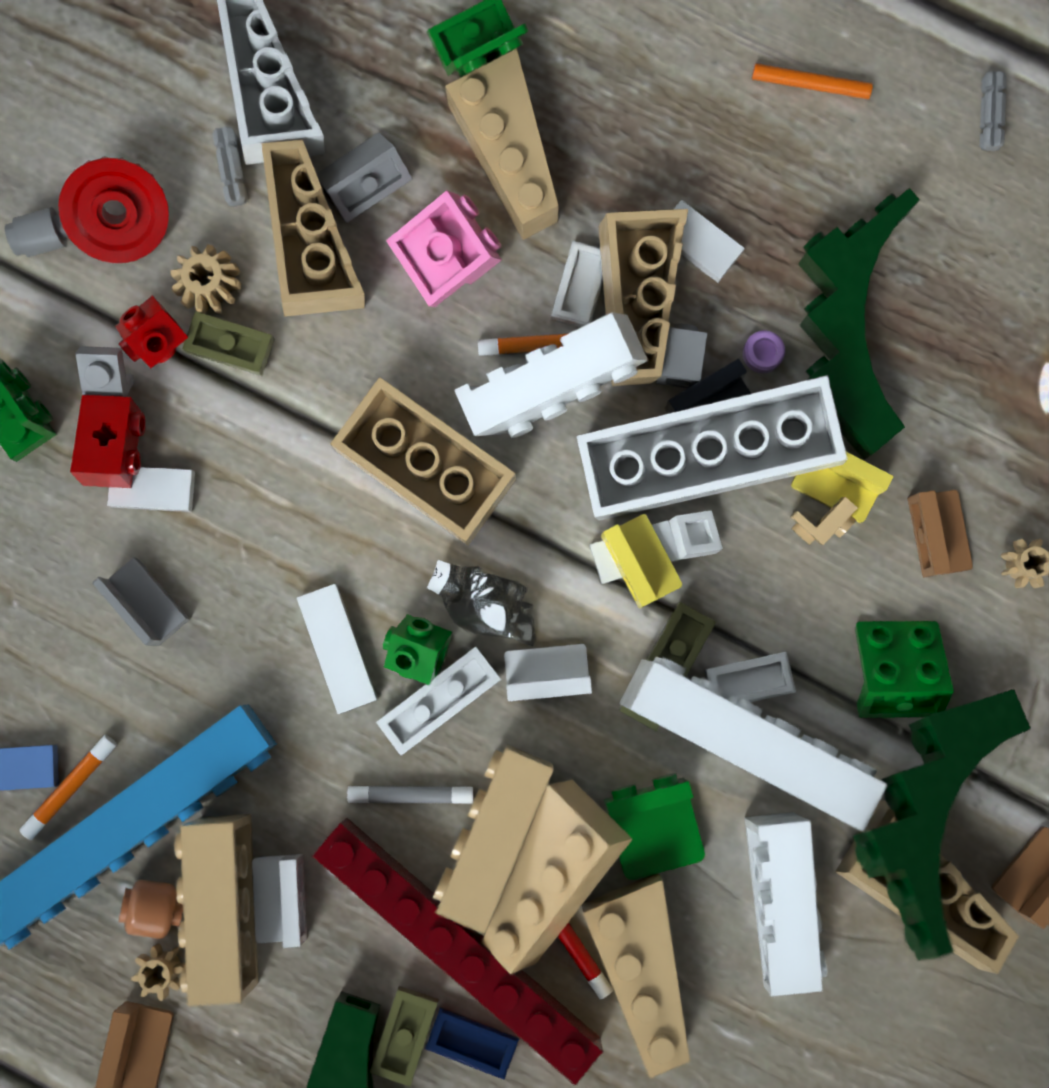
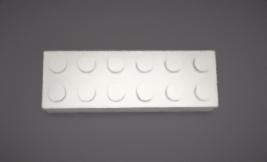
M828 376L577 436L594 517L599 521L840 466L847 460Z
M656 656L654 661L641 660L619 704L864 832L887 784L874 778L877 772L876 769L843 754L836 758L838 749L807 735H803L802 739L798 738L801 730L779 718L775 719L769 715L766 716L765 720L760 718L762 709L741 698L737 699L731 695L728 700L722 698L721 695L724 689L706 679H699L693 676L690 681L682 677L686 669L666 658Z

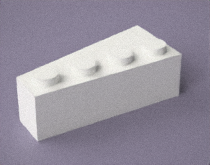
M794 812L744 817L764 987L770 996L823 991L822 977H827V964L824 952L819 947V934L822 933V922L816 905L815 890L817 889V881L813 863L811 821Z

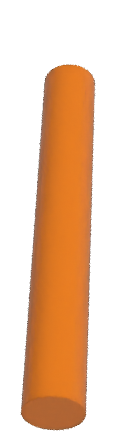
M757 63L754 64L751 80L868 100L873 88V83Z

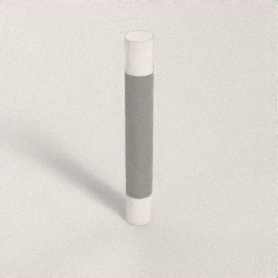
M348 786L347 800L348 803L473 804V787Z

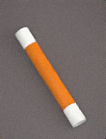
M567 334L478 340L479 356L528 353L549 345H556L557 348L563 346L560 339Z
M104 735L19 829L20 833L25 838L33 840L114 750L117 743L108 735Z

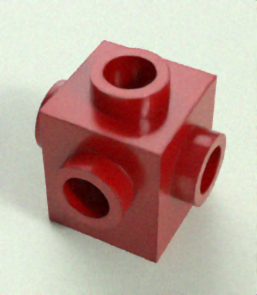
M153 295L140 306L135 305L124 312L120 318V323L115 326L123 338L118 343L122 350L134 362L141 358L150 368H153L157 363L169 360L175 354L177 347L189 338L177 321Z

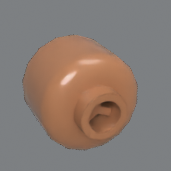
M136 881L132 889L125 888L118 922L125 923V931L130 935L163 939L168 935L171 925L179 926L181 922L183 903H178L176 887L173 884L163 882Z

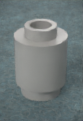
M52 207L13 218V223L5 225L7 241L16 256L25 254L27 257H32L67 246L68 236L63 229L59 214Z

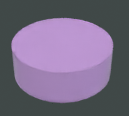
M763 330L754 333L743 347L745 364L757 373H769L775 370L785 356V345L782 339L771 331Z

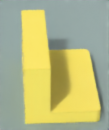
M846 452L847 460L843 465L794 477L791 483L793 489L830 508L841 497L849 499L858 508L852 516L857 522L862 523L866 520L877 496L887 491L894 476Z
M645 514L620 526L617 524L602 533L601 537L639 609L682 587V582Z

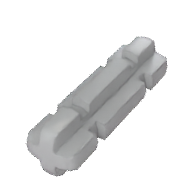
M989 71L982 78V93L985 96L981 97L980 128L983 130V133L980 134V148L983 151H998L1004 145L1005 130L1002 129V126L1005 125L1006 94L1003 92V89H1006L1007 76L1002 71Z
M232 127L217 128L213 131L212 135L214 145L217 147L216 155L221 181L224 183L225 201L229 206L244 205L248 202L246 187H244L245 180L240 154L237 151L236 134Z

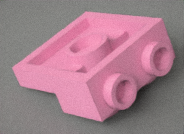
M448 190L386 240L430 307L439 305L465 283H474L502 261L497 253V250L501 248V244L489 228L486 227L482 230L475 220V217L479 215V211L472 200L465 194L460 197L459 194Z

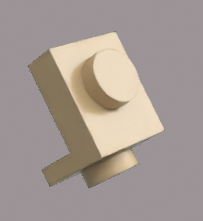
M841 497L815 526L801 513L795 511L790 516L796 522L791 529L809 545L814 540L824 545L833 534L840 538L856 522L852 514L858 508L846 497Z

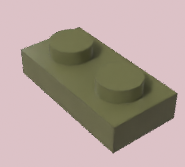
M195 311L187 333L189 338L185 340L182 350L194 356L263 376L275 338L271 334Z
M402 986L398 987L372 1064L371 1074L409 1087L411 1086L439 999Z

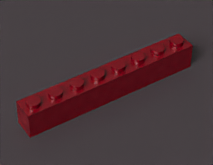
M348 818L339 823L312 855L314 859L574 1086L578 1084L603 1053L601 1038L527 973L520 970L510 975L483 945L484 936L481 933L437 914L436 912L441 901L433 898L434 893Z

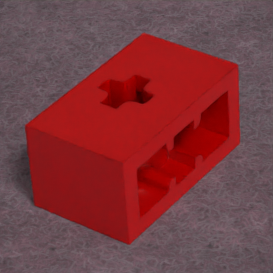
M82 395L70 473L83 486L132 488L133 475L139 473L141 464L140 453L137 450L139 436L144 435L146 428L145 414L139 409L132 397Z

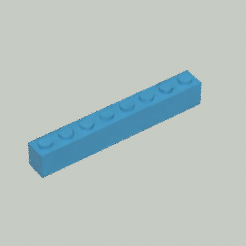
M249 704L238 706L0 881V947L6 945L10 950L32 935L28 927L41 919L43 924L54 919L66 910L62 902L73 894H76L78 899L92 891L101 884L97 878L100 874L109 868L115 873L135 859L132 854L134 849L143 843L148 848L170 833L166 826L179 817L183 823L202 810L204 807L200 801L213 792L218 797L238 782L234 776L248 767L250 772L271 759L272 757L268 751L276 746L277 743Z

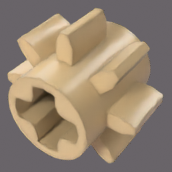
M1023 539L1013 541L1015 551L1001 554V557L1006 560V569L1001 573L1002 576L1010 575L1016 579L1015 588L1017 589L1024 588L1028 581L1034 589L1044 587L1042 577L1049 576V552L1042 548V539L1032 540L1029 546H1027ZM1031 558L1033 565L1026 570L1024 562Z
M158 943L151 948V957L147 954H141L135 959L141 968L138 973L131 977V981H138L143 988L141 997L146 996L148 993H157L158 999L163 1001L169 995V987L177 991L181 988L178 976L182 966L186 965V963H181L176 956L179 950L178 947H175L170 952H163L161 944ZM158 964L164 968L162 979L156 976Z

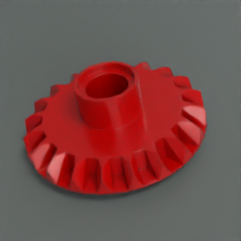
M104 156L100 159L88 160L73 170L64 182L59 196V217L65 233L82 252L103 262L128 263L145 257L160 244L168 227L169 207L163 188L158 184L153 174L144 170L140 164L126 161L123 157L108 158ZM110 200H116L125 206L126 211L121 215H112L105 210L103 205Z

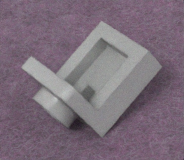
M80 346L75 354L82 395L126 397L134 384L132 374L125 373L122 348Z

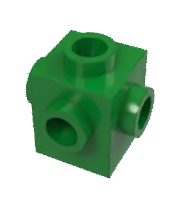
M407 614L397 627L391 626L385 636L382 647L384 650H387L384 668L394 671L404 678L414 679L430 686L444 666L453 632L434 625L425 618Z

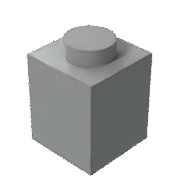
M675 324L674 328L669 327L662 376L656 380V384L689 388L700 382L707 333L698 332V327L690 324Z

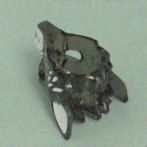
M440 560L437 561L435 571L427 588L442 597L447 612L458 627L466 632L477 635L511 638L530 646L535 644L534 619L532 615L527 613L528 610L533 608V604L523 601L525 594L528 592L526 586L515 580L481 573L480 567L457 566Z

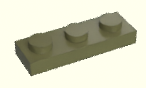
M678 602L646 660L654 661L656 656L666 658L685 668L686 671L682 677L686 678L716 622L689 606ZM623 705L619 708L620 712L654 731L658 730L659 724Z

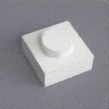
M712 510L677 515L669 521L680 560L716 554L723 549Z

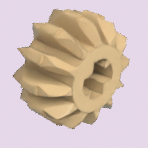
M207 244L201 254L196 246H191L190 253L192 257L186 259L182 255H177V261L182 265V268L170 270L171 277L178 281L172 286V291L176 296H182L181 304L187 309L195 306L197 312L206 314L209 306H211L216 313H221L222 306L220 302L225 300L229 304H234L235 299L229 292L241 289V283L235 279L240 273V269L236 263H230L231 256L226 251L217 253L213 245ZM210 274L211 276H208L210 282L202 285L201 283H205L202 278Z

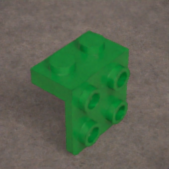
M484 0L435 25L426 32L447 75L450 76L458 72L461 78L487 64L485 57L493 54L494 58L497 59L522 46L521 37L529 32L525 23L516 28L514 27L502 0Z
M676 773L652 779L653 786L637 790L635 784L614 789L611 791L612 797L604 799L607 814L632 838L619 856L624 876L629 880H636L701 862L705 857V850L690 800L694 798L690 782L684 777L678 779Z

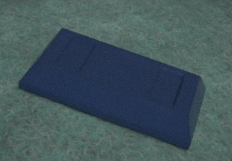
M440 1007L425 1049L505 1080L519 1038Z

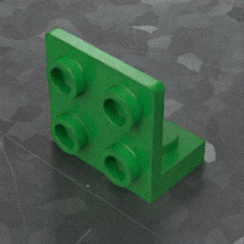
M0 358V445L11 460L18 462L57 434L49 424L53 421L49 410L41 401L37 400L34 402L27 390L31 388V384L18 368L11 369Z
M859 621L856 623L855 634L864 678V684L857 701L859 718H924L946 710L954 690L938 622Z

